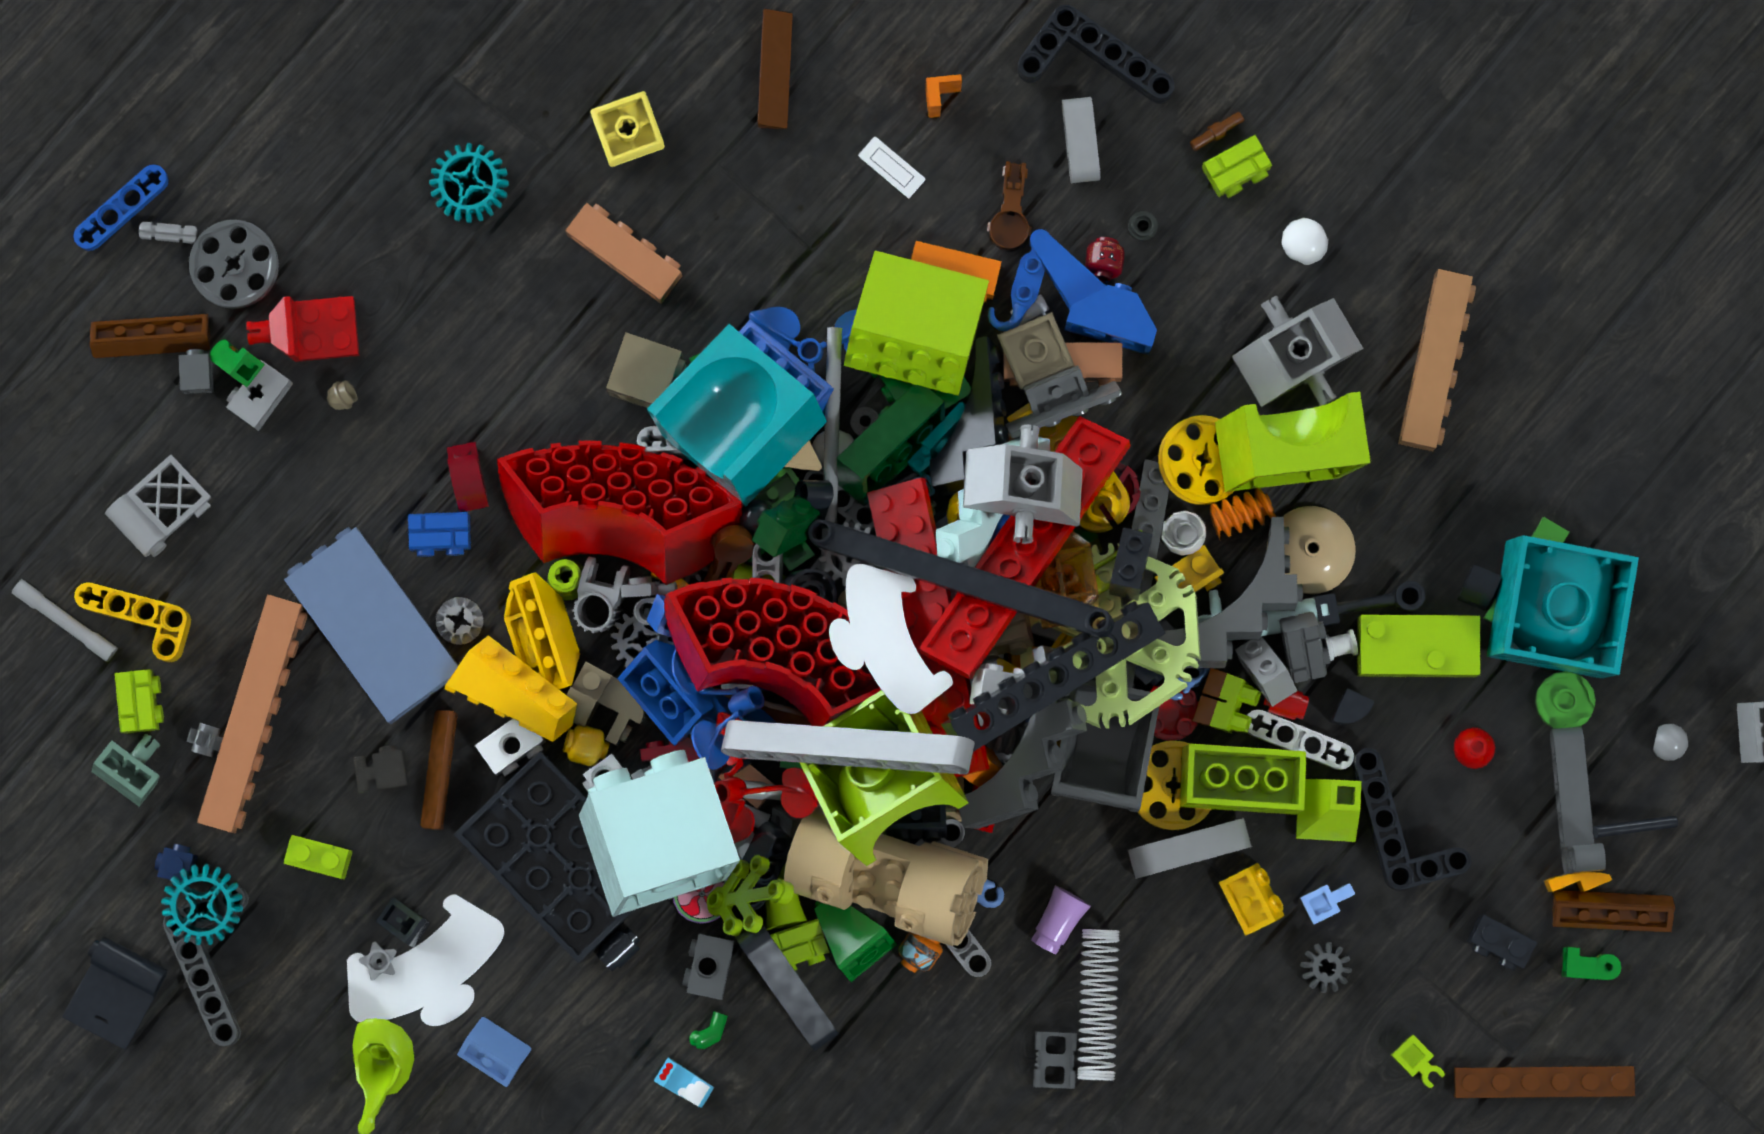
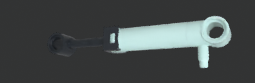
M1407 581L1398 586L1392 594L1339 603L1336 602L1335 593L1303 599L1302 602H1298L1295 611H1262L1267 612L1268 627L1267 630H1263L1261 636L1281 633L1279 624L1281 618L1296 617L1298 614L1307 612L1314 613L1318 622L1323 621L1324 627L1339 624V614L1395 606L1399 611L1410 613L1423 605L1425 591L1419 583ZM1410 589L1415 593L1416 601L1414 604L1408 605L1402 600L1403 590ZM1217 590L1209 591L1211 615L1199 616L1198 624L1222 612L1221 600ZM1227 639V641L1240 640V639Z

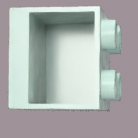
M678 750L651 760L652 769L646 771L643 777L631 780L628 769L620 768L601 774L593 779L595 786L587 791L588 797L579 813V818L612 917L726 881L739 863L740 859L705 757L689 762L685 750Z

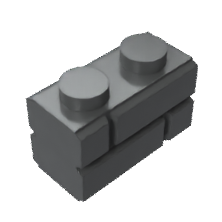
M1312 612L1298 614L1296 617L1281 618L1279 624L1286 665L1293 682L1298 683L1307 681L1309 678L1325 677L1327 674L1326 664H1330V656L1327 646L1322 647L1321 639L1326 638L1323 621L1318 622L1315 614Z

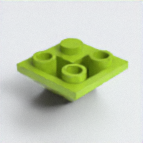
M1305 779L1304 811L1297 814L1296 839L1356 842L1362 781Z

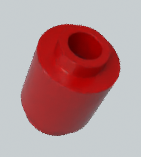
M1297 690V692L1273 707L1266 698L1263 705L1268 706L1267 712L1292 720L1296 718L1303 720L1309 697L1303 695L1302 691Z

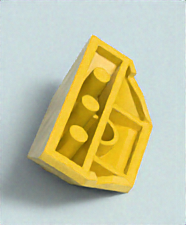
M536 572L511 581L504 620L516 657L559 690L572 686L580 652L563 598Z

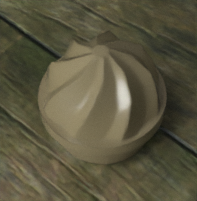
M348 381L336 382L328 390L327 401L334 409H350L353 403L358 400L355 389Z

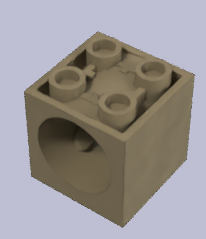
M625 332L606 387L609 396L648 408L687 368L682 351Z

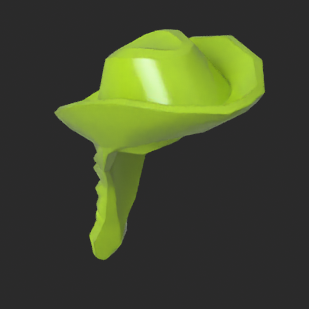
M369 1018L358 1023L353 1038V1061L356 1077L364 1090L366 1100L362 1119L358 1124L359 1134H370L375 1129V1117L378 1115L386 1095L398 1093L409 1080L414 1063L412 1040L403 1028L388 1020Z

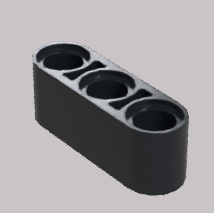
M773 821L765 822L757 829L742 859L747 861L749 865L755 855L769 859L768 871L760 877L752 889L767 887L771 881L777 880L787 860L793 841ZM746 877L741 878L733 892L738 890ZM766 900L751 902L750 905L753 910H756L763 906Z

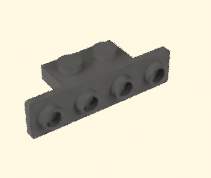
M1075 366L1023 387L1032 414L1006 424V427L1012 438H1020V427L1022 425H1031V430H1033L1034 425L1039 428L1043 426L1052 427L1059 424L1061 419L1071 415L1080 416L1085 414L1089 408L1098 404H1110L1116 400V397L1121 396L1122 392L1116 381L1088 391L1079 366Z

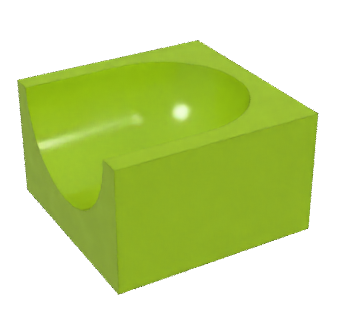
M1360 392L1348 393L1329 404L1272 415L1259 416L1256 404L1244 405L1215 422L1225 492L1339 479L1371 463Z
M882 690L825 725V727L933 734L922 711L908 714L899 710ZM799 762L838 842L866 866L877 860L873 853V847L878 837L887 827L901 817L928 806L951 805L960 809L969 803L955 775L950 773Z

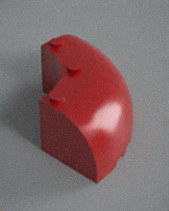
M586 440L579 441V445L561 446V443L550 444L551 448L538 451L529 448L497 459L499 479L511 515L521 534L543 563L579 554L610 555L643 566L655 574L665 585H668L699 571L711 563L715 556L713 545L710 543L712 536L724 527L740 525L742 502L718 482L707 477L706 473L699 467L696 469L683 464V459L662 452L661 455L646 452V447L621 442L619 446L602 445V441Z
M722 578L717 581L705 583L703 581L671 591L665 596L664 610L672 640L697 691L722 684L757 686L774 692L788 700L807 718L812 726H825L882 690L865 662L858 670L847 668L840 662L831 645L829 628L836 619H844L850 623L848 610L835 602L831 603L817 596V593L796 585L789 586L763 578Z

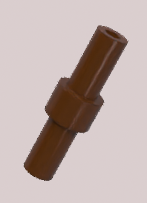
M1238 111L1222 122L1216 121L1207 127L1206 132L1189 142L1190 146L1196 152L1212 141L1217 142L1227 136L1226 132L1244 122L1242 114Z

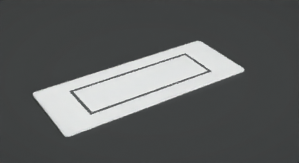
M874 137L858 155L907 198H910L925 181L921 174L877 137Z

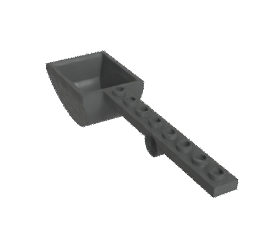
M1145 459L1139 486L1140 498L1135 507L1131 529L1153 534L1149 557L1156 559L1169 488L1161 476L1158 462ZM1145 570L1140 594L1151 588L1154 572ZM1122 597L1123 606L1133 599ZM1126 660L1128 698L1131 701H1139L1151 692L1132 688L1136 664ZM1089 680L1071 691L1069 699L1081 702V705L1084 706L1093 705L1097 700L1096 681ZM1159 706L1131 725L1128 723V713L1125 714V727H1121L1119 717L1114 716L1110 718L1109 728L1106 729L1101 716L1100 728L1085 722L1086 732L1062 739L1059 748L1062 752L1061 764L1063 770L1054 773L1051 794L1053 796H1064L1138 812L1144 792Z

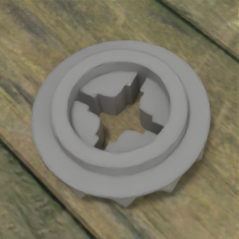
M455 597L444 602L437 611L436 627L439 634L446 641L459 645L473 641L480 634L483 627V615L478 605L470 599ZM462 609H464V619L471 623V626L460 625L459 629L454 633L455 623L447 617L448 615L458 616Z

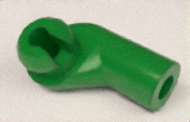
M713 1012L708 1028L702 1031L695 1030L690 1034V1044L696 1046L697 1049H706L721 1040L728 1015Z

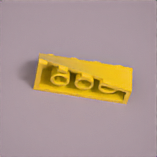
M489 635L468 651L445 685V690L452 693L458 691L468 696L467 700L476 705L483 703L495 709V714L503 718L505 716L511 717L519 721V726L552 742L573 725L577 703Z

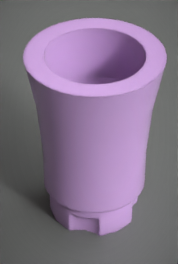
M1055 885L1050 901L1035 928L1037 931L1031 941L1043 949L1057 954L1060 946L1065 944L1070 933L1091 905Z

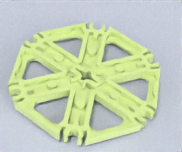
M1108 543L1109 550L1105 555L1099 554L1097 545L1092 547L1094 557L1090 558L1089 547L1083 549L1080 555L1092 567L1116 551L1113 544ZM1148 557L1146 569L1156 573L1158 581L1154 586L1140 594L1138 601L1132 600L1129 603L1136 601L1137 604L1148 602L1158 621L1177 608L1182 609L1185 616L1186 640L1180 646H1173L1156 639L1096 676L1097 700L1091 706H1081L1086 712V722L1100 728L1101 716L1106 729L1109 728L1110 718L1114 716L1119 717L1120 726L1125 727L1126 718L1124 715L1127 713L1129 725L1133 724L1188 687L1186 682H1191L1192 677L1190 674L1185 673L1184 669L1187 666L1198 669L1199 664L1192 657L1201 661L1196 593L1191 584L1184 589L1178 588V585L1185 580L1183 573H1180L1179 569L1151 557ZM1116 558L1094 571L1106 584L1111 582ZM1063 563L1040 578L1035 587L1053 593V586L1072 573V571ZM1110 589L1097 597L1091 595V605L1108 611L1113 619L1122 614L1120 611L1124 607L1122 597L1110 595ZM1029 616L1031 629L1034 624L1039 622L1071 637L1081 633ZM1097 618L1093 623V628L1098 629L1096 624L1105 618ZM1124 623L1122 634L1128 639L1130 628ZM1100 638L1097 642V648L1103 654L1106 650V644ZM1069 642L1068 644L1063 646V648L1065 649L1073 644V642ZM1028 647L1025 653L1020 654L1021 669L1034 662L1032 647ZM1075 653L1073 664L1079 669L1082 661L1081 657ZM1126 660L1164 676V683L1141 700L1131 701L1128 698Z

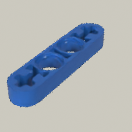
M149 165L141 170L75 229L74 240L76 244L86 251H93L100 247L167 187L169 179L166 171L158 165ZM153 172L155 175L161 173L159 176L161 182L158 185L151 183L147 186L146 189L150 193L146 196L137 184L141 181L143 186H145L150 181L148 177L150 173ZM132 190L138 191L140 194V201L135 206L127 205L124 200L126 193ZM107 210H115L118 213V220L113 225H105L103 223L102 217ZM94 221H97L99 226L106 230L103 234L97 230L92 235L94 239L92 243L88 241L81 242L84 239L82 235L84 231L91 233L97 228L92 224Z

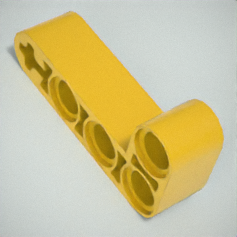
M83 583L77 587L74 598L80 607L91 612L155 628L157 630L152 644L154 655L165 662H174L181 657L191 625L190 614L185 609L177 605L94 583ZM92 591L94 595L102 597L104 600L103 603L90 600L88 603V600L84 599L85 593L90 594ZM117 597H123L126 602L124 609L120 612H114L112 609V602ZM151 604L154 608V614L150 619L143 620L140 611L143 606ZM174 612H180L183 617V621L178 627H171L169 624V617ZM172 640L175 645L174 652L169 656H164L161 653V646L165 641Z

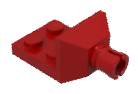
M290 296L283 297L270 312L269 320L248 321L246 325L247 331L249 330V333H247L249 345L271 343L276 349L295 362L359 356L355 299L353 296L295 302Z

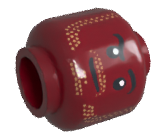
M1099 237L1087 247L1085 267L1102 283H1108L1111 279L1117 278L1122 274L1125 256L1124 248L1114 238Z

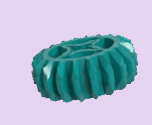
M467 143L466 152H462L460 145H456L455 150L457 154L452 156L449 150L444 152L448 158L446 162L441 158H437L436 162L442 167L441 170L437 168L431 169V173L439 177L438 179L429 180L430 186L439 187L431 192V196L433 198L441 197L436 202V206L442 208L447 205L444 210L446 216L451 215L455 210L454 219L456 221H460L463 214H465L467 223L472 222V214H476L478 220L483 221L481 212L486 210L489 216H493L494 212L490 206L493 204L497 208L502 207V203L496 198L497 196L506 198L508 195L506 191L500 189L501 187L509 186L508 180L500 179L506 176L508 172L506 168L498 169L503 163L500 158L491 161L494 157L492 150H489L483 156V145H479L476 152H473L471 143ZM472 161L465 171L450 172L456 165ZM480 164L485 165L492 172V186L479 179ZM473 175V180L478 185H470L465 191L466 187L460 181H469ZM446 181L452 182L453 185L460 188L458 203L447 195ZM475 194H488L481 202L467 205Z
M196 864L192 865V875H189L187 870L182 869L180 871L182 881L175 876L171 878V882L176 888L166 886L164 892L172 896L171 898L165 897L161 900L162 904L170 905V908L162 911V915L173 916V918L167 921L166 925L167 927H171L174 924L179 926L173 933L175 936L180 935L182 930L185 931L187 934L184 937V942L186 943L189 942L192 935L196 936V945L201 944L202 936H206L208 945L213 944V934L222 941L225 938L222 929L228 933L234 931L229 921L233 923H239L240 917L233 914V912H242L243 906L234 904V902L241 900L243 895L241 893L232 894V891L236 890L239 885L237 882L229 886L226 884L231 878L229 873L225 874L223 879L218 877L221 872L220 867H216L214 873L209 874V864H204L203 873H199ZM197 881H206L214 884L206 892H198L194 888L191 889L188 885ZM220 891L223 892L227 901L225 917L219 913V910L214 905V899ZM180 892L186 896L185 899L188 900L191 906L184 919L178 909ZM210 894H213L207 904L209 910L205 911L203 908L202 911L198 910L195 915H192L198 904L195 899H207ZM200 917H206L210 921L217 923L208 928H198L190 925Z

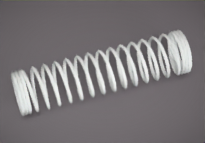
M1083 929L1082 938L1106 939L1085 941L1081 943L1083 946L1108 950H1090L1081 953L1084 956L1104 958L1101 960H1085L1081 962L1082 965L1107 969L1081 971L1082 975L1106 979L1082 980L1080 983L1083 985L1105 988L1084 989L1080 993L1108 998L1080 1000L1079 1002L1082 1004L1105 1007L1081 1009L1080 1013L1106 1017L1083 1018L1079 1022L1108 1027L1080 1028L1079 1032L1104 1035L1105 1037L1080 1038L1079 1042L1106 1046L1082 1047L1078 1051L1108 1056L1079 1057L1078 1061L1104 1064L1105 1066L1079 1067L1077 1078L1112 1081L1115 1080L1114 1071L1091 1069L1113 1068L1116 1065L1092 1059L1115 1058L1116 1055L1113 1053L1093 1050L1112 1049L1116 1045L1091 1040L1116 1038L1115 1034L1092 1030L1117 1028L1114 1024L1093 1022L1113 1020L1117 1016L1090 1011L1117 1009L1115 1005L1093 1002L1118 999L1117 996L1092 992L1114 991L1118 988L1112 985L1089 982L1118 980L1116 976L1094 974V972L1118 971L1117 967L1091 963L1116 962L1119 959L1117 957L1090 953L1118 952L1119 949L1116 947L1093 944L1119 942V930Z

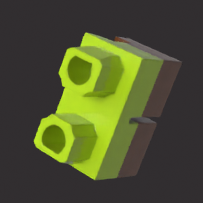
M1210 668L1202 692L1207 697L1201 695L1193 721L1198 725L1222 730L1230 734L1233 731L1248 733L1252 718L1239 713L1242 703L1256 707L1261 692L1248 685L1244 679Z

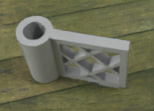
M169 455L127 494L122 495L106 510L105 515L145 557L150 554L155 557L167 546L164 543L165 540L193 514L198 518L211 507L208 503L211 496L172 455ZM169 465H172L179 472L178 484L161 483V474ZM158 476L157 483H150ZM182 477H183L189 484H182ZM145 487L157 488L156 503H143L137 494ZM161 488H178L177 504L160 503ZM182 489H195L201 498L193 505L181 504ZM149 508H156V515ZM160 508L177 509V520L168 528L159 520ZM181 509H188L181 515Z

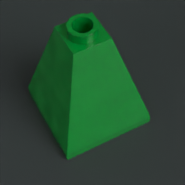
M816 901V908L814 910L835 962L850 982L855 980L897 945L884 927L852 906L843 910Z

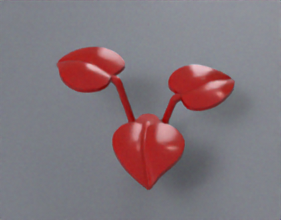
M725 712L718 713L716 727L731 715ZM726 727L722 729L721 734H725ZM730 756L726 762L727 765H736L729 772L724 773L725 779L714 783L734 843L749 837L754 829V814L748 807L744 806L745 800L742 799L744 795L782 791V806L790 816L795 818H804L811 815L820 805L802 768L794 767L785 770L782 774L783 785L747 789L746 783L742 779L733 776L743 766L742 759L746 758Z

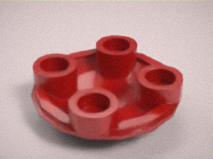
M1160 684V685H1158V686L1152 688V689L1150 690V692H1153L1154 690H1156L1157 688H1159L1162 684ZM1190 689L1186 694L1180 691L1179 693L1183 694L1181 700L1168 699L1159 706L1154 736L1166 741L1181 740L1193 732L1197 726L1193 718L1199 703L1194 691Z

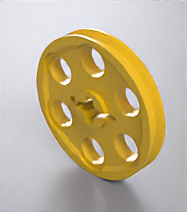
M1205 415L1189 417L1174 425L1161 442L1158 454L1161 476L1172 493L1186 502L1197 505L1212 504L1225 499L1234 492H1225L1219 448L1214 442V435L1216 433L1215 422L1220 420L1218 418ZM1189 424H1194L1199 428L1200 436L1197 440H1192L1188 437L1186 429ZM1171 445L1180 448L1182 456L1179 461H1174L1169 457L1168 449ZM1203 453L1204 459L1208 460V463L1201 467V462L1196 460V457ZM1180 473L1189 476L1191 485L1188 489H1182L1178 485L1177 477ZM1208 480H1212L1218 485L1216 496H1210L1206 493L1204 486Z
M1165 741L1155 744L1151 748L1146 776L1151 779L1152 787L1148 792L1143 793L1138 814L1148 823L1158 828L1167 830L1185 829L1199 823L1211 811V809L1194 808L1195 815L1191 820L1182 819L1179 815L1181 788L1175 790L1173 803L1171 789L1166 788V782H1170L1173 777V768H1175L1174 777H1176V782L1181 783L1182 748L1189 744L1187 742ZM1157 750L1165 752L1168 757L1167 764L1161 768L1156 767L1151 760L1153 753ZM1154 802H1161L1166 808L1165 815L1160 819L1153 818L1149 812V808Z

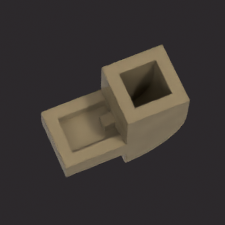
M585 662L573 686L570 687L567 696L577 703L573 723L583 727L589 725L600 705L598 701L612 675L588 662Z
M612 676L598 703L618 713L605 739L618 746L620 741L623 743L627 741L633 727L629 726L631 720L642 726L645 711L620 681Z

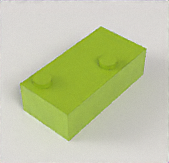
M1360 615L1357 617V676L1477 677L1480 675V616Z
M1189 743L1182 748L1180 807L1297 815L1304 811L1306 751Z

